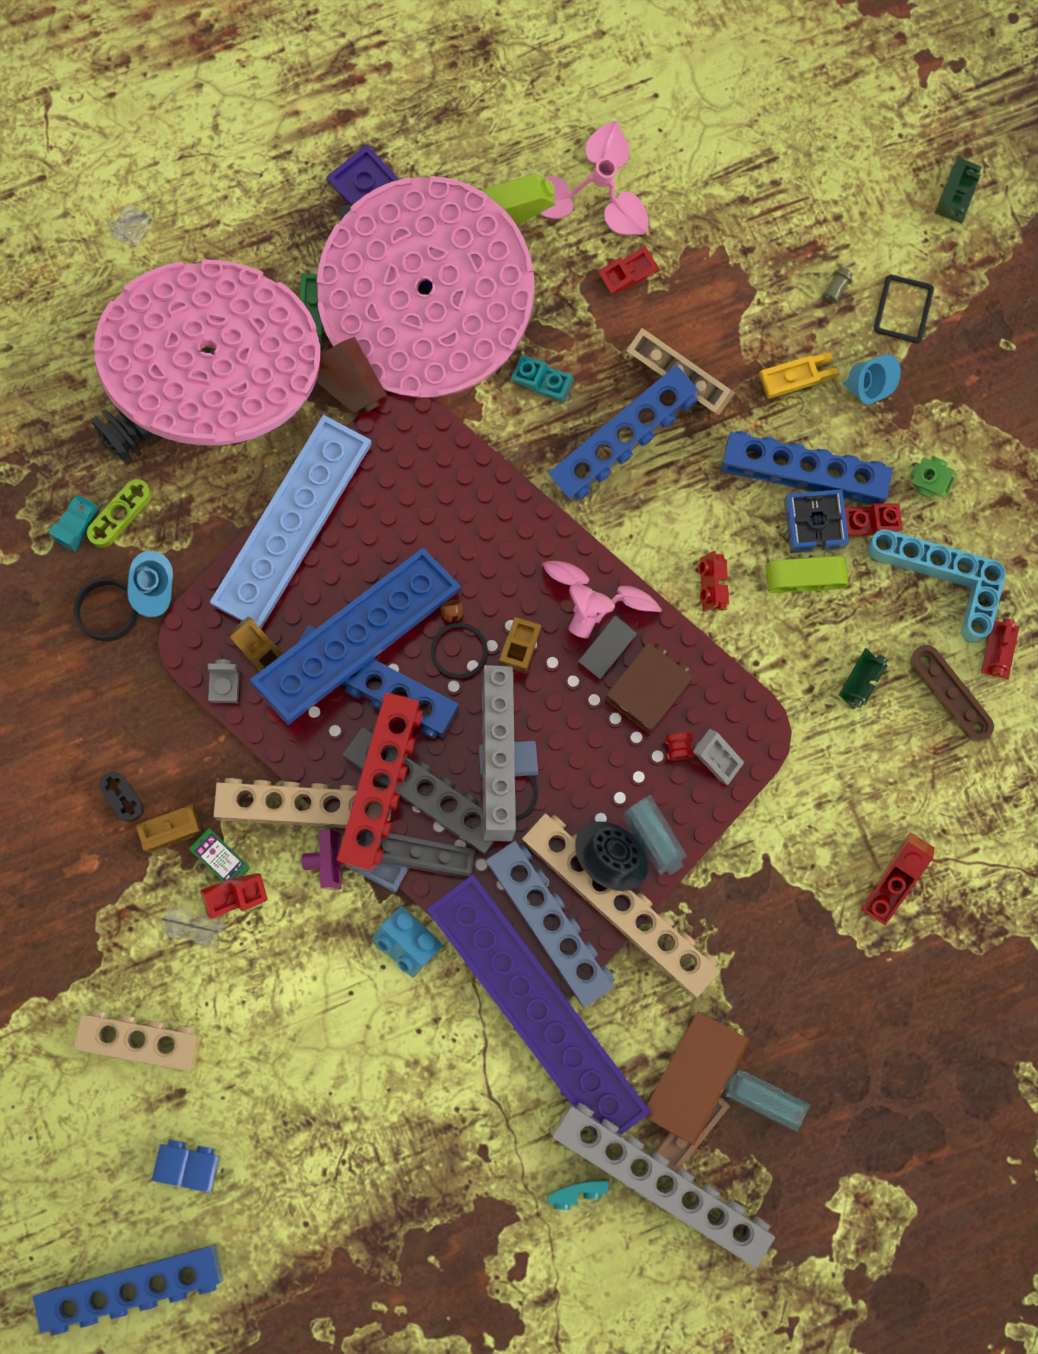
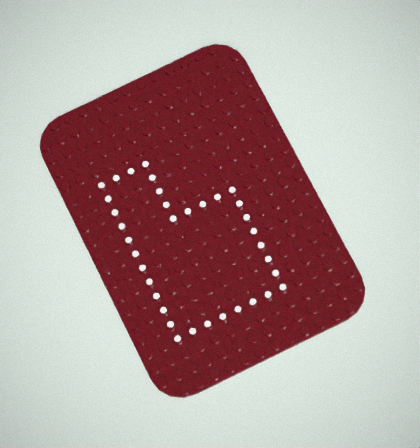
M395 393L387 394V396L378 401L379 407L368 413H365L363 409L347 426V428L370 439L372 444L261 630L284 654L299 642L308 625L317 629L412 555L424 548L461 586L460 591L449 600L462 601L463 615L458 621L453 616L452 622H448L442 617L439 607L373 659L459 704V711L443 739L439 736H436L435 739L430 738L420 732L421 727H414L412 737L416 738L412 755L408 754L407 758L415 763L418 760L424 762L432 769L430 773L438 779L441 776L447 778L456 785L455 791L462 796L465 792L472 795L479 801L477 806L483 809L479 744H482L481 678L484 666L478 673L469 678L454 679L447 677L434 665L431 656V645L436 634L445 626L454 623L469 624L478 629L486 640L488 654L484 665L499 666V659L514 617L541 625L527 673L513 670L514 742H536L538 775L532 776L538 787L537 803L528 816L516 821V831L512 841H495L486 856L475 850L471 875L476 877L565 998H571L574 994L486 864V860L514 841H516L518 846H521L523 844L522 838L545 813L550 818L552 815L557 816L566 825L564 830L571 837L574 834L578 835L579 831L589 823L598 821L609 822L628 831L642 846L648 861V874L645 881L631 891L636 895L642 893L652 902L650 908L654 911L778 773L790 750L792 730L787 712L770 690L443 404L428 397L415 398ZM263 511L172 604L161 622L158 637L161 661L173 679L284 782L300 783L302 788H311V784L314 783L326 784L328 789L340 790L341 785H351L358 788L362 771L346 761L343 753L362 727L368 731L371 728L375 729L380 711L370 705L371 700L363 696L357 699L346 693V687L340 684L287 725L250 685V679L258 674L259 671L227 635L241 621L210 604L212 597L263 515ZM562 561L575 565L589 578L588 584L582 585L606 595L611 600L618 594L617 589L619 586L638 588L650 595L662 611L660 613L638 610L627 606L623 601H618L614 604L613 611L607 612L602 617L600 623H595L588 638L576 636L569 630L570 623L575 614L573 611L575 603L569 591L571 585L561 583L552 578L545 571L544 566H541L542 562ZM617 615L634 629L637 634L602 678L599 679L583 666L579 659L611 619ZM454 628L446 631L438 639L435 647L438 663L443 669L453 674H465L474 670L480 664L484 652L480 638L474 632L465 628ZM648 642L653 646L657 644L664 648L669 654L668 658L675 663L679 661L685 664L691 670L690 674L693 676L689 686L650 735L605 701L607 693ZM225 659L233 661V664L238 666L240 669L238 703H210L208 701L210 677L208 664H215L216 660ZM373 678L368 681L367 688L377 690L381 687L382 681ZM402 691L394 693L395 695L407 698V694ZM424 704L420 706V710L424 711L423 717H427L432 713V708L429 705ZM396 721L391 724L390 731L394 734H400L405 730L406 725ZM712 729L719 733L743 760L744 764L727 785L720 782L697 756L685 760L669 761L667 756L669 746L665 743V737L677 733L691 732L693 734L691 745L694 749L708 730ZM383 752V754H382V759H383V760L386 759V753H385V752ZM407 769V774H406L405 779H406V778L409 776V774H410V770H409V769ZM515 776V816H518L530 807L534 798L533 785L527 776ZM377 781L374 782V787L385 788ZM425 782L419 785L417 792L422 796H428L433 792L434 787L430 783ZM302 797L311 806V799ZM399 798L396 811L391 810L390 822H392L390 833L473 849L401 798ZM330 799L325 804V810L330 813L336 812L340 808V801L337 799ZM445 799L441 804V809L444 812L450 813L457 808V802L453 799ZM469 815L465 819L464 824L470 829H475L479 827L481 820L476 815ZM335 828L344 836L346 828ZM553 838L548 843L549 848L553 852H561L565 848V843L560 838ZM527 848L533 858L529 861L535 871L540 868L549 881L545 886L551 895L555 892L558 894L565 905L561 910L567 919L570 917L575 919L581 929L578 935L584 943L587 941L591 943L598 954L594 959L602 968L629 939ZM577 857L570 861V866L574 871H584ZM516 867L511 871V877L516 882H522L528 876L526 870L522 867ZM409 868L399 888L431 917L426 909L466 879ZM592 880V886L596 891L603 892L607 889ZM532 891L528 894L527 901L532 906H540L544 898L540 892ZM618 896L614 899V906L618 911H627L630 904L626 897ZM549 915L543 920L544 927L549 931H555L560 927V921L554 915ZM639 916V917H637V918H636V926H637V928H639V927L646 921V919H647L648 917H646V916ZM563 940L560 943V951L567 956L573 955L576 952V945L572 940ZM580 964L576 969V974L581 980H589L592 977L593 971L589 965Z

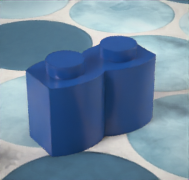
M168 1139V1144H160L151 1181L203 1192H213L221 1157L214 1154L215 1148L198 1145L197 1150L185 1148L186 1142Z

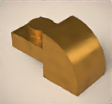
M249 616L227 634L259 672L283 655Z
M514 617L499 659V666H511L513 670L526 674L541 625Z

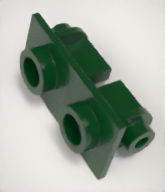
M865 648L838 696L854 710L856 707L861 708L862 705H866L875 688L870 681H879L884 670L888 667L886 664L888 659L882 655L875 657L868 648Z

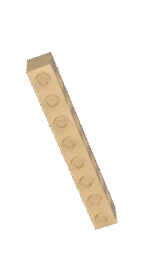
M545 813L522 838V843L694 999L698 998L720 973V970L716 968L718 962L707 952H704L702 955L694 948L696 942L685 932L680 935L672 928L674 922L662 912L659 915L650 908L652 902L642 893L636 895L631 890L616 891L609 888L603 892L596 891L592 886L593 879L585 871L576 872L570 866V861L577 857L575 851L577 835L574 834L571 837L564 830L566 825L557 816L552 815L550 818ZM553 838L562 839L565 843L564 850L553 852L549 848V841ZM624 896L628 899L630 906L627 911H618L615 908L614 899L616 897ZM639 916L648 917L651 921L650 930H639L636 926V918ZM666 935L672 939L673 947L670 951H663L659 948L658 938L660 936ZM683 955H689L694 959L695 966L692 971H685L681 968L680 958Z

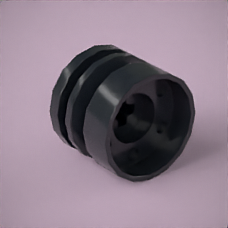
M116 406L115 408L119 414L115 417L108 410L104 409L101 413L108 423L104 424L97 416L90 421L97 432L98 438L106 448L127 466L133 460L126 450L130 448L139 457L142 455L137 445L139 440L148 447H152L163 438L131 421Z

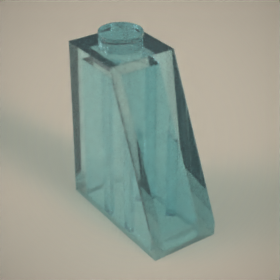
M648 795L625 811L622 819L660 875L666 871L669 875H672L684 867L681 861L687 855L651 795Z
M738 1070L737 1074L733 1073L725 1087L728 1090L725 1097L790 1131L798 1132L811 1105L743 1070Z

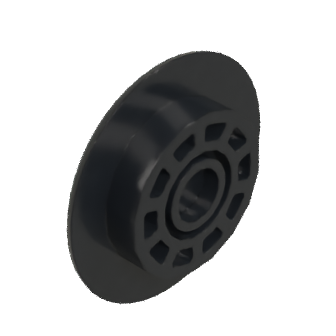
M602 821L589 823L579 831L575 841L576 855L584 871L594 881L616 891L635 889L645 881L648 874L646 854L640 843L628 831L615 824Z

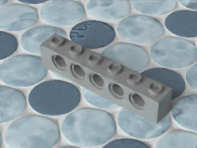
M484 665L481 678L483 841H512L516 831L513 667Z

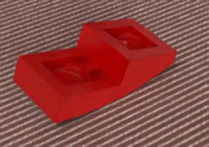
M644 246L625 259L619 257L600 269L598 273L613 295L647 279L660 271L647 247Z
M259 873L230 879L200 890L206 915L210 919H214L236 908L245 911L268 900L263 879Z

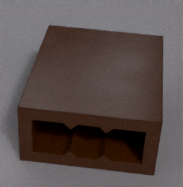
M648 642L607 693L605 701L650 735L689 686L693 676L690 674L691 670L685 664L679 661L675 663L668 658L669 654L664 648L657 644L653 646Z

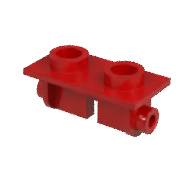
M712 551L701 557L698 565V572L701 576L700 601L702 602V612H706L716 607L717 611L727 610V605L730 604L728 585L719 584V581L728 580L727 560L724 559L723 554H716V551Z
M1004 618L1003 622L994 620L993 628L988 635L981 673L1009 679L1019 626L1014 625V620Z

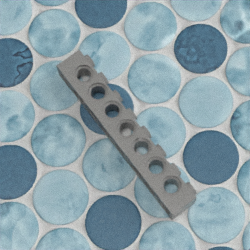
M580 1102L577 1106L572 1103L568 1104L551 1132L552 1138L757 1269L775 1239V1236L769 1230L771 1227L769 1223L758 1216H755L752 1220L743 1214L746 1210L744 1207L731 1199L729 1203L724 1202L718 1198L720 1192L706 1183L703 1187L693 1182L695 1176L680 1167L676 1171L668 1166L670 1160L657 1151H654L651 1155L643 1150L644 1143L632 1135H629L626 1139L617 1133L619 1127L604 1118L601 1123L592 1117L594 1111ZM586 1126H592L596 1129L595 1137L588 1141L581 1139V1130ZM612 1142L621 1145L620 1153L614 1157H610L605 1153L606 1147ZM636 1159H644L646 1161V1167L640 1173L631 1171V1164ZM662 1175L671 1177V1184L665 1189H660L656 1186L657 1179ZM689 1191L695 1192V1202L691 1205H684L682 1203L683 1195ZM712 1208H720L722 1211L721 1217L716 1221H709L707 1219V1214ZM745 1224L747 1226L746 1233L742 1237H734L733 1229L735 1226Z

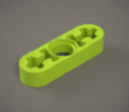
M140 479L128 482L87 529V536L95 547L106 548L110 546L149 503L152 494L148 485ZM134 489L141 490L144 495L141 498L139 496L134 497L132 491ZM125 498L128 500V502L131 501V503L133 504L134 507L132 509L130 508L128 503L123 501ZM124 507L127 510L126 517L122 520H114L112 518L114 509ZM106 519H108L113 526H115L114 529H112L110 525H107V523L105 522ZM97 530H105L107 536L104 539L101 537L97 539L95 532Z

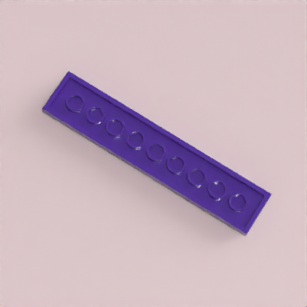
M471 875L426 909L570 1103L575 1106L579 1102L594 1111L592 1117L601 1123L605 1118L619 1127L617 1133L620 1135L650 1113L645 1103L474 875ZM587 1126L595 1136L596 1129L592 1126Z

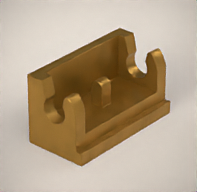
M193 804L136 824L143 851L148 854L203 834Z

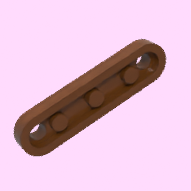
M929 645L918 647L910 659L914 671L967 738L975 742H981L989 738L994 731V723L988 713L936 648ZM921 657L927 658L928 661H929V664H928V665H923V664H921L920 658H921ZM976 723L981 726L980 733L974 731L973 724Z

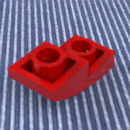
M899 503L873 504L870 507H845L848 537L870 536L880 530H890L893 532L903 530Z

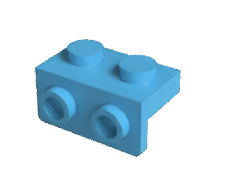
M403 906L394 912L372 937L377 947L382 952L387 953L397 963L398 967L412 978L444 946Z

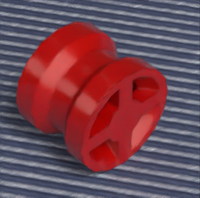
M691 732L677 733L665 737V743L669 746L667 754L669 761L685 760L696 756L691 745L693 740Z

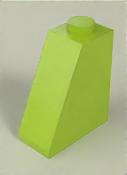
M536 173L480 190L498 203L510 215L516 225L556 205L554 198L555 189L552 182Z

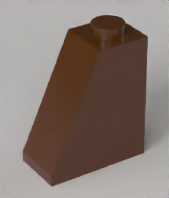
M355 337L340 342L320 355V367L316 380L319 385L353 413L364 409L365 413H368L380 406L378 401L387 396Z

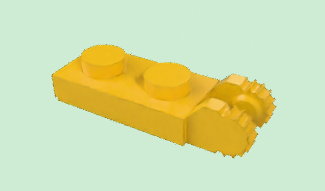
M825 353L814 357L811 355L760 371L759 377L767 398L777 397L836 378L839 375L837 368L818 372L816 368L832 361V354Z

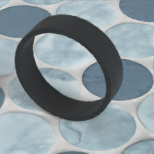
M99 578L87 583L78 592L73 606L74 617L79 627L89 637L104 642L115 641L124 637L132 630L137 621L138 613L132 608L131 616L125 626L112 634L99 635L88 631L83 626L80 618L81 604L87 594L93 589L104 585L118 586L125 591L128 588L124 583L116 579Z

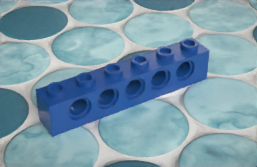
M675 365L548 474L571 501L575 498L578 501L591 491L589 487L598 480L601 483L612 474L610 469L618 462L621 465L627 462L634 455L632 450L638 445L642 447L647 445L655 437L653 433L661 426L665 429L676 420L674 416L682 408L685 411L690 409L698 401L696 397L699 395V390L680 367ZM667 393L675 395V403L671 406L663 405L661 403L663 395ZM650 411L655 415L654 420L650 424H643L639 421L640 415L643 412ZM624 429H629L633 432V437L628 442L618 440L619 433ZM602 447H608L612 450V454L607 460H599L597 458V452ZM581 465L590 467V473L586 478L576 477V470Z
M743 431L730 432L721 466V472L811 492L842 489L844 499L870 505L884 504L886 501L893 468L887 467L885 463L880 461L864 462L852 455H844L843 457L832 455V452L825 449L814 451L805 449V446L798 443L787 445L778 443V440L771 437H763L762 439L751 437V434ZM746 452H756L759 455V459H750ZM773 458H783L786 462V465H777L774 462ZM800 464H810L813 468V471L808 472L803 470ZM827 470H837L839 472L840 477L835 478L830 476ZM854 475L864 476L867 483L857 482Z
M308 625L299 642L316 628ZM372 659L359 669L354 676L341 683L342 686L346 687V693L357 699L363 696L371 700L370 705L379 711L385 692L394 694L402 691L407 694V698L419 701L420 706L424 704L429 705L432 708V713L427 717H422L420 732L433 739L436 736L444 738L459 711L458 703L375 659ZM373 678L380 679L382 685L377 690H370L367 688L369 680Z
M216 1244L44 1291L33 1296L40 1333L50 1331V1335L54 1336L69 1331L68 1325L80 1323V1328L99 1323L98 1317L109 1314L111 1320L128 1315L127 1309L139 1306L140 1311L157 1307L158 1300L169 1298L170 1303L188 1298L187 1292L198 1290L199 1295L217 1290L216 1284L223 1281V1275ZM184 1267H191L195 1271L196 1278L193 1283H187L183 1280L182 1270ZM155 1275L164 1277L166 1281L164 1291H158L153 1287L152 1280ZM126 1283H130L136 1288L134 1299H128L124 1296L123 1287ZM96 1291L105 1294L107 1299L105 1307H98L94 1303L93 1297ZM66 1300H72L76 1304L77 1311L74 1316L68 1315L65 1312L64 1303Z

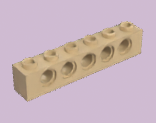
M226 778L225 783L217 782L214 818L217 821L346 828L357 787L341 785L340 790L328 789L326 784L314 783L311 784V788H302L300 783L282 782V786H271V782L265 780H254L252 785L242 784L240 779ZM375 787L378 790L386 789L382 787ZM252 794L253 803L249 807H240L239 800L241 796ZM272 796H281L282 804L279 808H268V801ZM302 797L311 799V806L305 811H300L296 807L297 801ZM328 800H339L340 808L333 813L327 812L325 804ZM371 804L366 815L369 818H376L381 814L382 807L378 804ZM390 811V814H389L388 821H390V818H391V811Z

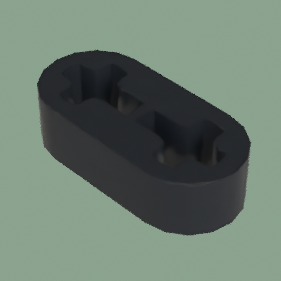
M109 772L105 774L100 781V789L117 815L127 822L138 820L144 812V806L131 785L120 773ZM111 779H114L116 782L121 781L118 784V788L122 792L119 796L112 789L107 790L110 787L109 781ZM126 798L131 804H137L134 807L135 813L133 815H130L128 812L123 813L126 809L122 802L123 799Z

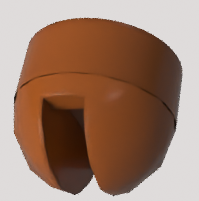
M449 600L440 605L442 617L446 621L452 622V617L454 616L456 621H458L463 615L462 601Z

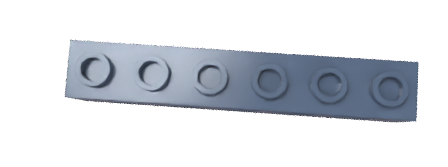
M516 841L487 859L486 864L584 1009L612 990L614 987L611 982L615 979L606 966L600 968L594 959L598 956L597 952L589 941L586 943L582 941L578 935L581 929L573 917L567 919L561 910L565 907L564 903L556 892L551 895L545 886L549 881L540 868L536 871L529 862L533 858L525 845L518 846ZM516 867L524 868L528 874L527 878L522 882H516L511 877V871ZM538 891L543 895L544 901L540 906H532L528 903L527 896L530 892ZM549 915L556 916L560 921V927L555 931L547 930L543 924L545 917ZM569 939L575 943L576 952L573 955L567 956L560 951V943L563 940ZM580 964H587L592 968L593 974L589 980H581L577 976L576 969Z

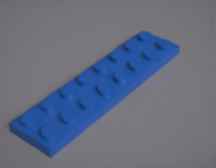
M422 548L250 679V685L289 725L434 612L440 605L457 594L461 586Z

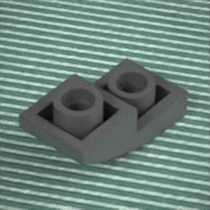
M615 615L581 656L579 662L601 679L632 641L637 632Z

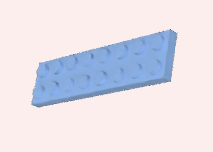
M325 415L321 417L210 601L212 606L241 622L249 616L262 629L372 444L370 439Z

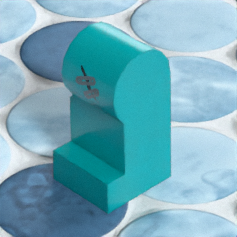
M80 495L75 496L57 525L53 524L48 532L55 542L76 553L87 534L88 527L98 515L99 506Z

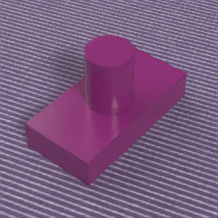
M331 829L319 830L320 852L303 853L301 859L302 867L305 871L320 869L321 888L341 890V864L336 861L340 850V833Z

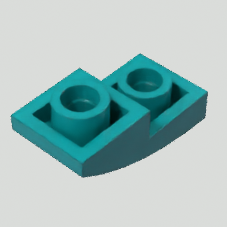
M521 355L511 377L513 382L562 403L565 402L575 380L572 374L549 368L546 362Z
M589 1180L564 1186L548 1194L547 1203L553 1204V1209L571 1210V1205H578V1192L583 1193V1198L601 1199V1194H608L609 1181Z

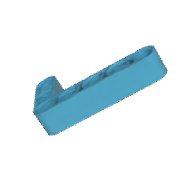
M880 530L874 534L867 545L868 555L872 559L971 587L961 626V634L966 641L978 643L991 632L1006 576V570L1000 562L890 530ZM876 541L885 542L888 550L879 549ZM903 549H911L914 552L915 557H907L904 554ZM930 556L938 557L941 560V565H934L930 560ZM957 564H964L968 568V573L960 572ZM984 571L992 572L995 581L988 580L985 577ZM978 597H984L988 601L989 607L981 606L978 602ZM971 623L979 624L982 628V633L974 632Z

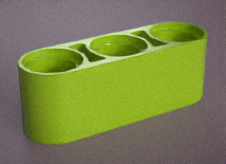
M842 556L775 560L766 563L768 592L835 590L849 586L846 558Z

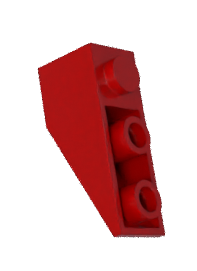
M910 832L891 859L861 910L886 926L934 858L935 847Z

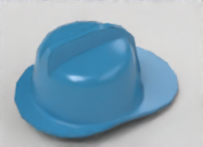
M890 354L856 363L852 367L848 379L843 381V385L849 388L853 396L860 398L862 403L866 405L872 404L888 397L894 392L900 380V364L896 357Z
M156 551L140 553L133 559L129 569L128 600L137 613L146 617H157L163 614L170 604L173 570L169 560L163 554Z

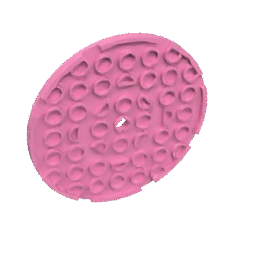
M437 176L412 179L409 177L396 180L376 188L353 204L351 210L343 217L339 224L335 225L322 251L317 274L318 309L321 322L333 347L342 341L355 337L383 389L391 393L415 398H434L459 393L479 384L495 373L509 359L523 338L531 317L535 295L534 270L530 252L520 230L510 215L479 189L461 181ZM428 280L432 282L433 288L429 295L419 293L418 286L422 281Z
M203 259L202 263L185 265L181 261L158 267L137 277L123 287V292L114 301L109 302L98 322L94 340L95 364L98 377L103 389L114 405L127 418L149 432L166 439L194 445H225L242 442L261 436L282 425L308 399L316 383L320 367V344L315 322L306 306L295 293L283 283H276L263 276V272L260 270L222 260ZM205 347L215 349L214 355L201 352V350Z

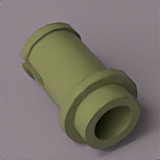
M844 267L834 270V277L823 293V297L834 304L839 302L845 288L853 281V273Z

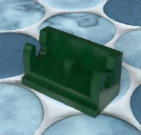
M961 156L957 157L935 214L962 224L981 176L978 174L981 171V167L978 164L967 161Z

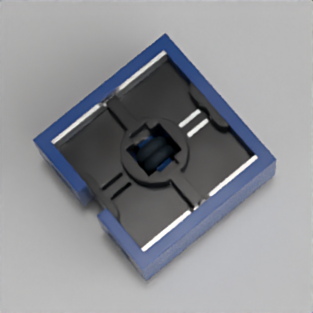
M842 489L790 493L786 495L784 505L790 553L812 552L816 546H822V551L845 549L847 547L849 538Z

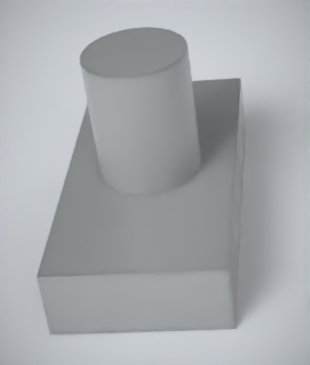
M712 729L708 730L702 740L696 744L693 751L718 780L727 785L744 764L743 760L719 733Z

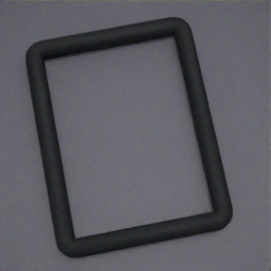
M893 274L886 276L874 331L914 343L921 342L934 287L928 283ZM891 280L929 289L917 337L879 328Z

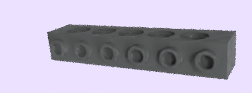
M362 727L343 753L344 759L361 771H363L374 728L368 731ZM390 748L384 751L386 753L384 761L392 762L398 756V752L395 749ZM407 754L404 765L408 766L410 774L404 780V783H398L396 793H399L400 798L486 856L495 841H483V809L477 806L479 801L466 792L462 796L454 790L456 786L454 783L443 776L440 779L436 778L430 773L432 769L420 760L416 763L407 758ZM380 776L375 780L385 788L390 784V779L385 776ZM430 783L434 787L433 792L428 796L420 795L417 792L420 784ZM445 799H453L457 802V808L453 812L448 813L441 809V804ZM469 815H476L480 818L481 824L475 829H470L466 827L464 821Z

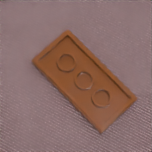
M697 1011L647 1104L650 1113L645 1118L688 1143L695 1145L750 1040Z

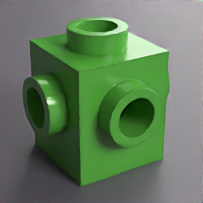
M932 456V459L929 460L923 457L921 463H916L912 470L911 478L913 480L911 483L918 488L916 493L931 499L935 495L946 500L957 477V473L954 469L946 467L948 463L940 458Z

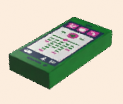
M210 828L189 848L223 882L242 877L251 869Z

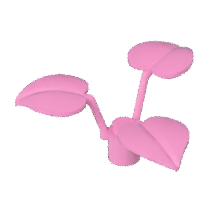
M618 121L602 126L588 139L585 146L586 158L589 162L596 164L592 174H589L573 191L569 192L568 184L560 177H544L549 179L554 186L556 205L539 215L549 219H561L568 216L573 210V202L570 197L575 196L587 184L593 181L599 187H609V196L612 203L607 205L604 210V220L610 230L620 235H644L647 233L648 216L641 200L630 192H622L617 199L614 195L615 182L613 178L617 169L625 165L629 158L628 143Z
M562 561L542 562L541 566H544L545 571L552 578L561 583L571 585L569 591L575 603L573 609L575 614L570 623L569 630L576 636L588 638L595 623H600L602 617L607 612L613 611L614 604L618 601H623L627 606L638 610L660 613L662 611L650 595L638 588L619 586L617 589L618 594L611 600L606 595L582 585L588 584L589 578L575 565Z

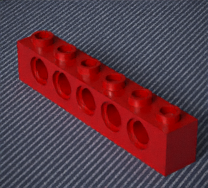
M385 692L336 860L339 864L373 873L375 866L380 867L384 850L380 849L383 838L388 839L392 822L388 821L391 810L396 811L400 794L396 793L399 782L404 783L408 766L404 765L407 754L412 755L416 738L412 737L415 726L420 727L424 713L423 710H420V703L417 700ZM401 721L405 723L406 728L402 733L394 734L390 731L392 723ZM395 749L398 752V756L394 761L386 762L382 759V754L385 750ZM380 776L390 779L389 786L384 790H378L374 787L375 780ZM371 804H378L382 807L381 814L376 818H369L366 815V809ZM363 832H370L374 835L372 844L366 847L360 846L358 844L359 835Z

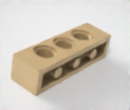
M641 328L626 350L661 376H664L675 365H678L699 390V395L696 397L698 401L718 415L721 414L735 394L734 391L643 328Z
M91 1010L90 1015L81 1014L73 1050L195 1071L202 1036L195 1035L194 1028L177 1026L176 1031L165 1029L166 1023L150 1020L148 1021V1026L136 1024L137 1018L120 1015L119 1021L108 1019L109 1013ZM109 1026L114 1027L116 1030V1038L111 1043L106 1042L103 1036L105 1029ZM141 1031L145 1035V1043L141 1048H136L132 1043V1038L136 1032ZM169 1036L174 1041V1049L166 1054L161 1049V1042L165 1037Z

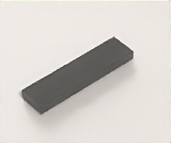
M363 832L360 834L359 845L363 847L371 845L374 835L370 832ZM389 833L388 839L383 838L380 849L384 850L381 863L464 879L471 876L475 849Z

